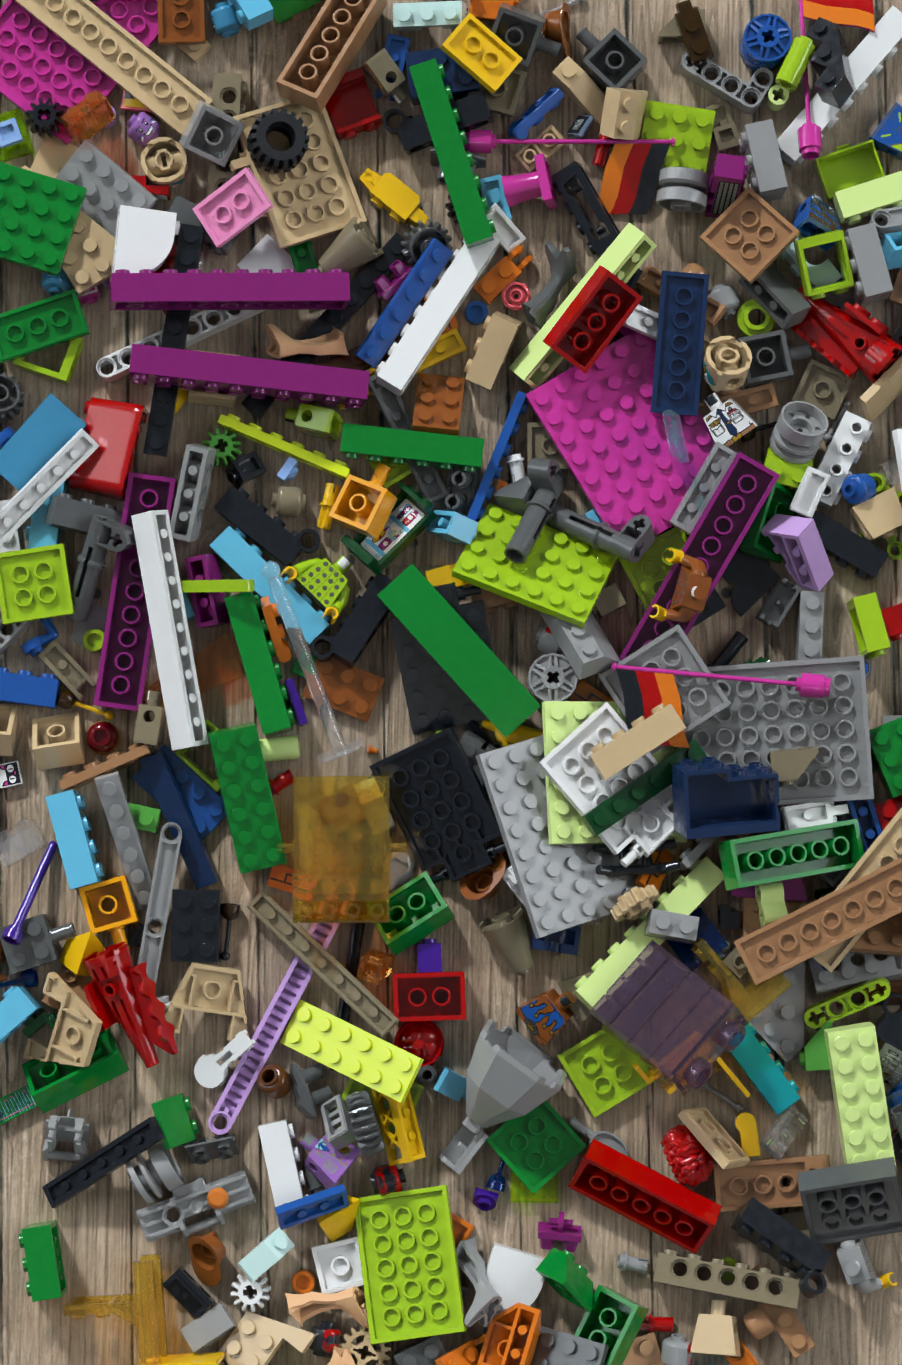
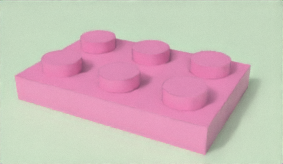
M245 167L192 209L216 247L221 248L272 209L274 205L250 168Z

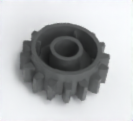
M427 219L426 224L418 220V227L416 228L410 225L411 232H404L407 241H401V244L406 247L401 252L404 256H408L405 260L409 264L413 263V267L425 251L423 250L424 244L433 238L440 241L450 250H453V247L449 244L452 237L446 235L448 230L445 227L441 228V224L437 221L433 225L430 219Z
M6 372L0 374V395L3 397V399H0L1 423H4L5 417L13 420L14 414L19 415L20 407H23L25 401L22 399L25 392L20 391L22 384L16 383L14 381L15 377L7 376Z

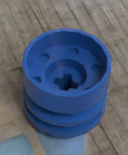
M761 14L747 24L739 46L740 56L746 66L753 71L767 68L772 72L782 65L792 42V33L787 22L780 16ZM766 37H769L770 40L767 43L763 41Z

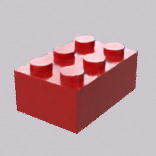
M464 971L393 974L394 1015L400 1020L399 1022L466 1020Z

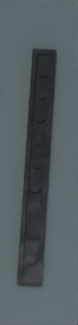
M181 223L174 269L178 270V273H187V270L199 269L205 233L204 227ZM167 310L161 347L185 350L192 310ZM155 383L143 453L167 457L179 386L171 385V388L157 387V383Z
M396 232L383 246L384 253L380 257L371 260L350 283V302L345 310H325L299 340L328 334L333 330V326L341 330L377 291L372 281L381 274H384L388 279L392 274L389 266L396 260L403 262L408 257L404 256L401 252L403 249H406L401 244V241L406 240ZM297 354L284 357L280 361L310 364L317 355ZM249 394L241 405L255 418L260 420L276 400L271 396H265V399L252 398L251 394Z

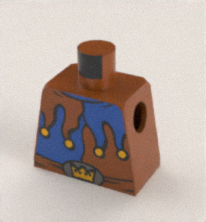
M552 988L525 1001L515 1012L540 1044L544 1046L573 1016L569 1006L575 1003L576 1000L570 991H565L559 995Z

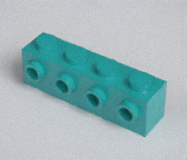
M739 1020L718 1037L773 1112L779 1115L800 1099V1096L797 1094L800 1089L792 1079L788 1081L783 1075L786 1070L778 1060L774 1062L769 1056L771 1050L764 1041L759 1042L754 1036L757 1031L749 1021L745 1023L743 1020Z

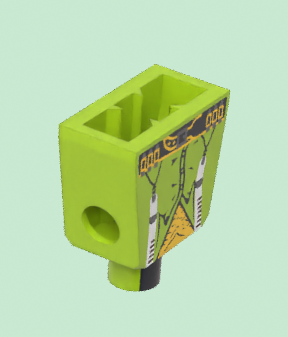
M301 403L299 410L288 408L285 415V421L295 423V427L300 432L338 442L343 419L335 410Z

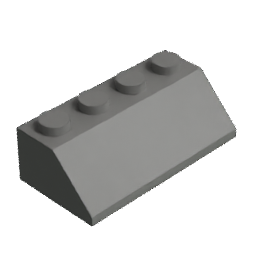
M540 612L579 680L606 671L614 662L618 663L621 661L592 612L584 628Z

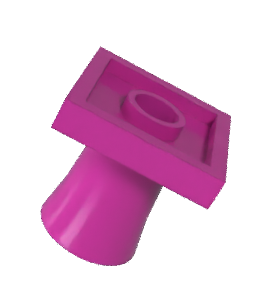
M543 153L534 155L537 171L502 176L503 190L509 208L537 197L543 198L549 210L559 208L556 192L553 187L550 164Z

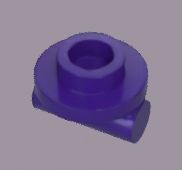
M476 1187L473 1204L482 1211L492 1210L496 1207L499 1193Z

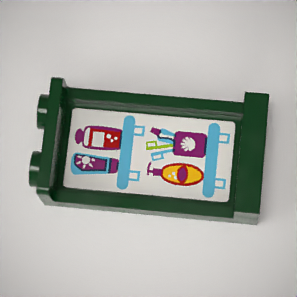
M401 481L397 484L401 489V492L396 496L398 500L378 540L361 533L354 539L346 534L340 540L349 552L376 576L437 517L432 511L433 504L426 497L419 498V492L412 485L405 486Z

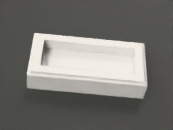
M496 203L488 211H485L487 220L492 219L496 229V233L492 235L500 239L501 246L508 254L526 239Z
M808 466L789 510L812 519L830 479V475Z

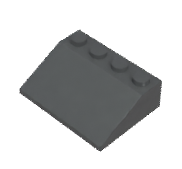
M894 1157L798 1172L799 1192L810 1238L819 1245L902 1232V1195Z

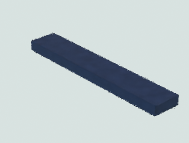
M163 750L142 758L139 761L166 822H175L181 827L182 839L179 851L196 889L198 890L220 880ZM169 827L175 839L178 836V830L175 827Z

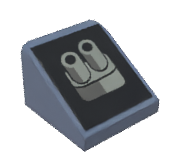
M588 115L577 116L567 131V135L573 139H584L593 126L594 117Z

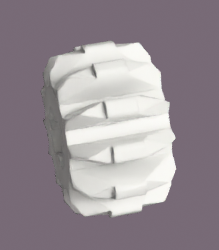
M238 1274L237 1279L240 1283L232 1282L231 1284L233 1288L238 1289L230 1293L232 1297L239 1296L234 1301V1304L238 1305L242 1301L244 1303L242 1311H245L247 1306L250 1305L251 1312H255V1303L260 1308H263L265 1305L261 1299L267 1301L270 1299L268 1294L263 1293L271 1290V1286H263L268 1278L263 1277L260 1281L257 1278L254 1282H251L247 1276L245 1279L243 1275ZM248 1285H251L252 1289L257 1290L253 1297H250V1294L244 1291L247 1290Z

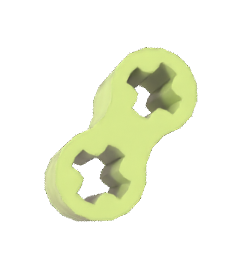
M778 84L772 86L766 97L767 107L772 111L782 110L787 103L789 94L795 90H788ZM777 95H780V96H781V99H778V101H775V100H774V97H776Z
M781 881L755 886L761 927L788 915L784 900V888Z

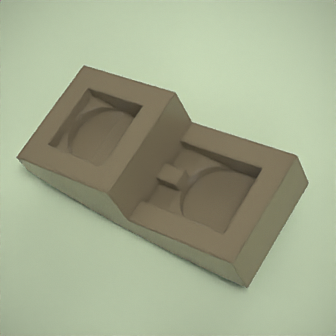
M727 100L704 107V109L716 111L712 136L718 151L738 146V139L740 138Z

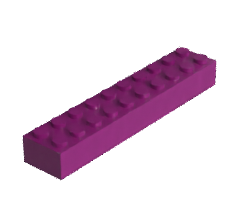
M119 269L115 270V273H111L110 311L345 310L350 302L349 272H343V269H330L329 273H320L319 269L305 270L306 273H296L295 269H284L282 273H273L271 269H260L258 273H249L248 269H237L235 273H225L224 269H213L211 273H201L200 269L187 270V273H178V270L166 269L163 270V273H154V270L142 269L139 270V273H130V270Z
M132 343L128 380H133V384L147 385V382L157 383L156 386L161 388H171V385L180 386L181 390L186 391L202 388L204 392L212 394L218 393L219 390L228 391L227 394L231 396H241L242 393L251 394V397L256 399H265V396L274 397V400L288 402V399H297L300 404H312V401L321 402V405L325 407H335V404L345 405L344 408L358 410L359 407H363L367 400L370 371Z
M741 452L737 453L682 548L684 555L699 559L706 565L707 575L712 578L707 600L780 476L778 473ZM674 563L620 655V659L623 660L678 623L686 635H688L700 613L695 614L686 623L669 621L667 619L660 622L650 617V615L654 616L658 612L657 609L652 608L654 604L667 610L669 609L681 563Z
M129 472L121 523L133 528L131 516L151 510H168L171 522L178 487L176 478ZM135 544L130 549L116 553L93 705L100 708L138 713L139 704L145 703L153 653V639Z

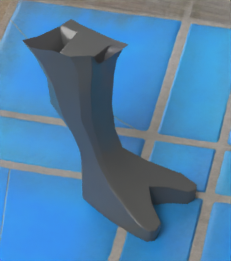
M550 241L544 246L550 265L551 277L537 295L529 301L521 303L527 321L539 329L544 326L548 315L555 309L562 287L576 274L571 250L565 247L560 252Z

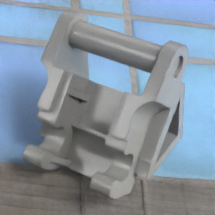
M68 1109L67 1117L51 1115L49 1119H46L43 1161L55 1159L81 1162L88 1158L92 1123L84 1122V1118L72 1117L73 1109ZM57 1142H74V1152L55 1150Z

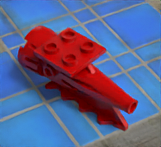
M803 286L797 290L811 305V308L802 323L790 328L848 377L854 379L856 377L855 373L860 369L870 382L874 384L900 358L899 354L902 352V345L890 339L892 336L887 333L889 328L875 317L870 319L871 313L856 302L854 305L846 302L844 304L846 308L839 309L822 298L812 300L811 296H804Z
M127 942L105 947V950L99 953L94 952L84 958V966L93 981L84 986L83 989L93 1012L103 1022L101 1031L108 1029L116 1022L119 1023L146 1068L159 1063L154 1045L171 1055L177 1054L178 1049L174 1039L175 1028L166 1021L164 1016L165 1005L155 995L156 983L148 978L146 973L147 962H142L134 967Z

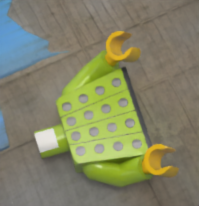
M341 556L333 565L326 558L322 560L319 558L305 560L292 567H286L280 573L281 576L283 574L290 576L286 581L287 584H290L295 579V583L324 610L322 618L324 619L326 615L332 617L330 624L335 623L338 615L348 604L350 594L349 580L343 574L352 564L344 556Z

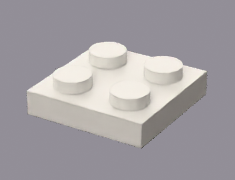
M357 1236L311 1247L322 1293L330 1294L363 1285Z

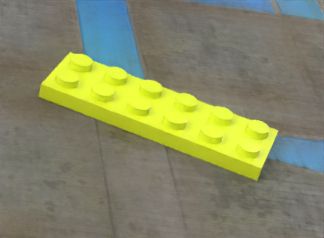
M301 999L280 1043L403 1104L424 1059Z

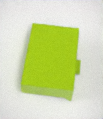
M873 139L851 147L849 143L836 147V152L818 157L814 162L827 203L833 201L832 198L837 191L885 176Z

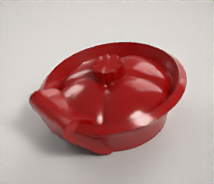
M411 1021L405 1022L398 1029L394 1045L424 1059L421 1067L425 1065L432 1066L443 1053L444 1038L441 1030L433 1022Z

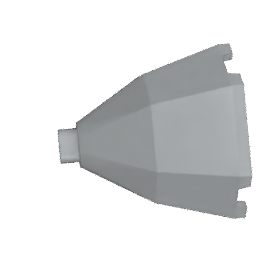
M490 1018L480 1032L466 1076L467 1117L462 1124L475 1134H478L482 1127L487 1128L528 1114L557 1093L563 1086L567 1076L563 1069H559L556 1072L551 1066L554 1059L548 1053L510 1026L505 1025L502 1029L496 1028L495 1025L497 1023Z

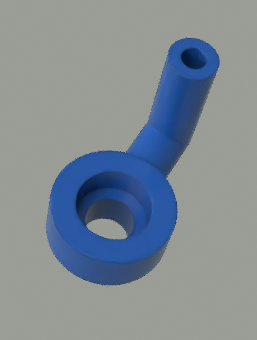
M50 618L40 620L47 632L46 634L36 636L21 645L25 655L30 654L34 657L44 650L43 646L58 638V632Z

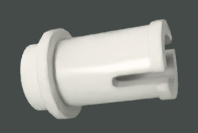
M521 453L507 456L508 461H506V464H509L513 482L525 477L523 460L525 459L524 457L522 458Z

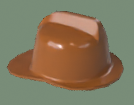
M564 3L561 9L544 14L543 17L546 18L543 27V35L545 38L562 43L561 46H564L566 56L571 58L570 10L568 4Z
M502 854L494 859L496 864L461 879L460 891L466 899L473 901L484 900L495 896L506 871V860Z
M211 1231L201 1237L192 1236L188 1240V1248L195 1274L208 1286L218 1285L221 1281L220 1264L226 1254L223 1243L219 1240L215 1231Z

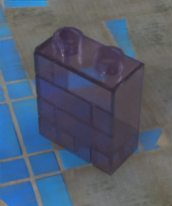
M653 940L589 1011L605 1032L682 1095H685L691 1087L698 1089L706 1084L714 1070L712 1063L724 1050L731 1052L741 1044L746 1034L744 1027L748 1023L733 1002Z

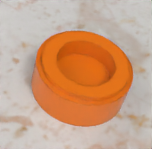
M302 1269L293 1275L291 1283L295 1292L305 1294L314 1289L316 1279L311 1271Z

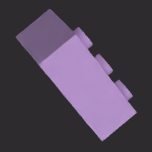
M775 514L762 528L761 533L764 537L768 535L775 545L772 549L776 554L780 553L786 561L784 566L802 589L819 592L834 575L814 519Z

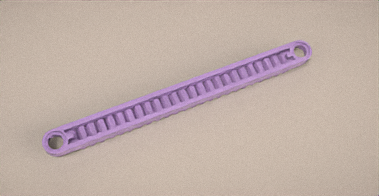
M341 878L334 883L308 932L325 949L328 948L355 897L356 886L350 879ZM342 883H347L351 887V893L347 897H342L338 894V886ZM297 955L251 1039L256 1041L254 1047L242 1055L209 1117L208 1126L214 1134L223 1135L232 1128L257 1081L259 1072L264 1068L314 974V971ZM217 1116H224L226 1118L227 1126L224 1129H217L214 1126V1119Z

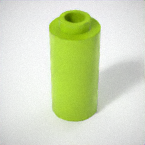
M800 36L793 39L775 79V82L781 87L788 90L797 89L815 49L810 38Z

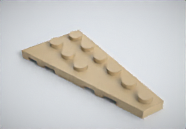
M26 165L22 167V169L32 171ZM80 211L62 264L64 272L80 296L110 278L115 237L83 211Z

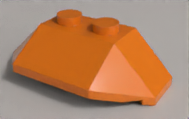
M518 1302L494 1316L488 1326L477 1365H531L540 1336L542 1310Z

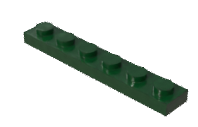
M691 740L688 742L690 748L681 747L581 816L593 836H598L672 784L671 764L679 763L680 759H693V762L702 761L703 757H707L697 740Z

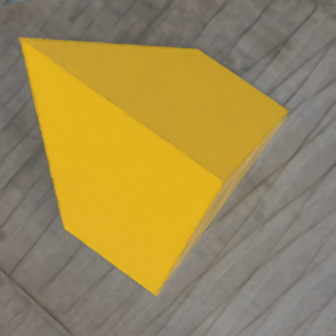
M89 931L66 940L59 962L76 975L91 976L84 966L83 959L94 952L99 953L105 950V947L94 933Z
M347 1195L348 1207L316 1218L331 1242L352 1231L360 1199Z

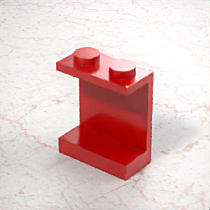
M362 67L346 72L325 105L338 140H351L357 136V133L363 131L372 132L378 129L379 125H382L381 115L378 114Z

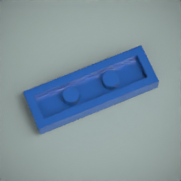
M341 1184L275 1207L279 1227L283 1230L348 1207L349 1202L346 1189Z

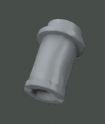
M626 1252L619 1254L617 1268H620L622 1272L629 1270L646 1274L648 1259L629 1256Z

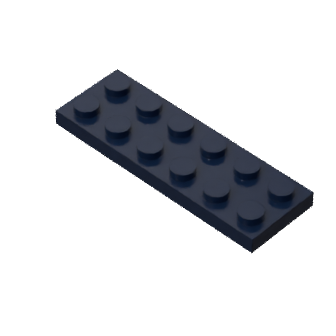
M674 271L661 272L650 413L698 416L709 274Z

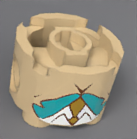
M170 137L155 138L147 144L141 153V166L145 176L152 185L169 186L172 189L186 181L189 172V161L184 147Z
M720 336L709 343L702 362L701 373L713 391L734 390L744 385L752 361L750 348L742 340L738 342L732 336Z

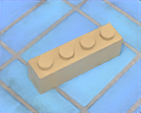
M663 703L659 704L651 710L652 715L645 719L642 715L631 722L632 728L626 732L622 728L610 736L612 741L606 745L600 742L590 749L592 754L588 758L602 780L610 778L686 728L672 704L666 706Z

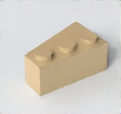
M500 311L493 313L492 317L487 316L482 329L486 330L483 338L478 337L473 348L476 354L473 360L469 358L464 368V372L467 373L465 379L491 390L523 321Z

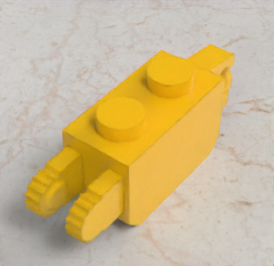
M367 168L360 176L359 181L369 191L372 204L379 209L383 207L389 212L388 216L397 224L402 222L405 226L409 222L414 227H418V220L426 224L429 218L420 209V196L392 173H384L381 176Z

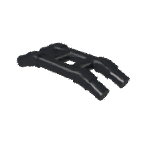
M675 838L666 840L654 852L677 848ZM629 843L618 853L619 861L630 851V847L634 843ZM593 844L592 849L594 852L614 855L606 844ZM643 855V865H629L626 868L621 863L620 866L598 865L596 867V874L606 875L607 877L645 874L660 875L680 870L679 861L653 864L652 855L648 858Z

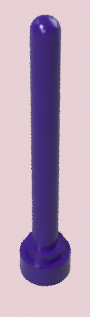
M55 841L49 842L13 924H10L3 932L2 939L9 944L19 945L22 940L23 930L21 928L57 850L58 844Z

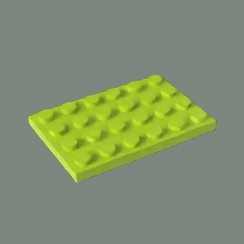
M489 503L483 517L478 522L476 537L471 541L470 545L466 544L452 570V577L584 628L618 560V556L602 549L599 551L594 550L590 544L544 525L526 562L523 564L511 562L505 556L504 551L523 516Z
M448 1185L394 1192L384 1196L374 1195L358 1198L360 1203L355 1221L371 1344L467 1331L464 1324L465 1314Z

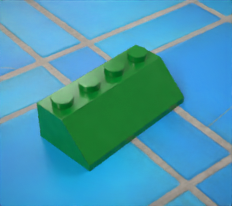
M110 1027L104 1031L100 1030L90 1066L79 1067L59 1064V1062H44L38 1059H32L22 1064L31 1096L43 1114L129 1071L124 1054Z

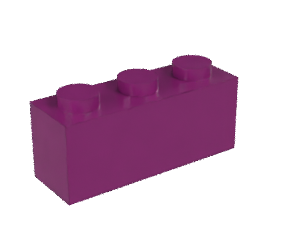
M203 554L184 559L188 580H222L217 554ZM225 592L191 593L197 628H211L230 624L224 600Z

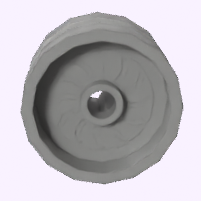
M667 167L661 169L659 185L663 188L657 190L656 205L666 210L681 213H700L705 211L708 196L703 192L709 190L710 175L703 171L686 167Z

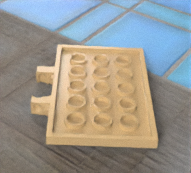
M287 100L233 116V118L242 122L245 126L239 137L243 152L239 153V159L230 161V170L233 174L235 170L241 171L245 167L250 168L274 205L272 209L261 217L268 218L279 250L342 231L355 216L358 218V224L361 221L363 223L367 222L325 107L320 114ZM276 108L278 112H281L282 109H287V114L294 112L297 120L301 118L304 121L302 127L307 126L308 132L306 135H309V142L307 144L309 146L302 160L294 169L290 168L285 173L281 170L279 174H274L273 169L270 172L264 171L266 167L263 165L259 168L256 165L258 161L256 159L252 161L250 157L252 152H248L247 149L249 144L247 138L256 119L259 116L261 117L264 112L268 111L270 113L272 109ZM271 131L266 134L267 143L277 151L290 149V142L283 133Z

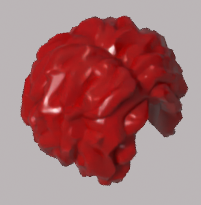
M678 1124L676 1127L669 1129L663 1137L661 1144L662 1147H665L663 1153L667 1155L666 1160L669 1161V1166H672L671 1171L674 1173L676 1180L681 1185L688 1184L690 1187L707 1181L712 1169H714V1158L685 1125Z

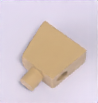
M711 1300V1314L698 1315L690 1350L691 1353L741 1356L737 1318L725 1315L726 1301Z

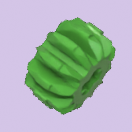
M216 428L217 435L214 436L211 432H208L207 435L211 441L203 440L202 443L213 448H219L220 443H224L225 446L228 445L225 447V452H220L218 449L215 455V467H219L221 461H223L225 467H228L227 460H236L233 454L241 455L242 452L237 447H240L242 443L238 440L234 441L237 438L235 432L229 436V428H225L223 434H221L219 428Z

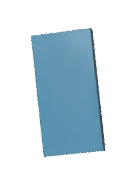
M50 393L0 449V475L20 491L87 424Z

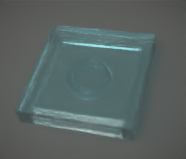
M671 409L662 411L671 456L680 463L688 462L689 457L680 415Z

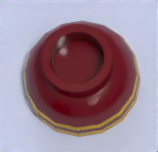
M98 721L88 729L86 735L87 744L97 754H109L119 745L120 733L111 722Z

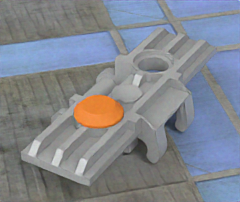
M245 1171L236 1172L208 1184L205 1182V1176L201 1175L196 1178V1181L173 1190L174 1197L137 1210L136 1213L147 1243L182 1230L185 1239L191 1237V1234L220 1223L221 1225L226 1224L225 1213L256 1202ZM170 1208H175L180 1212L178 1221L172 1222L168 1220L166 1214ZM214 1208L216 1215L187 1226L185 1218Z

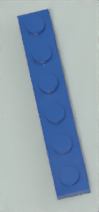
M433 238L355 352L357 357L372 368L377 367L454 253L437 239Z
M518 391L468 513L467 517L479 522L480 518L483 517L486 510L482 508L484 501H489L494 491V488L491 487L494 478H499L503 466L499 465L502 457L507 458L512 445L508 444L511 435L516 436L520 423L517 422L520 414L524 415L529 402L525 401L526 393Z

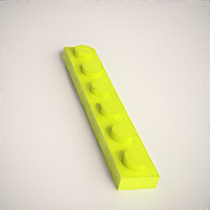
M228 413L227 416L221 414L217 423L223 429L229 428L230 432H235L237 435L290 456L344 481L351 474L350 469L347 468L348 464L337 459L332 462L326 459V455L319 451L309 452L304 449V445L296 441L288 443L283 440V436L275 432L267 434L261 431L262 427L250 422L249 425L240 422L241 418Z

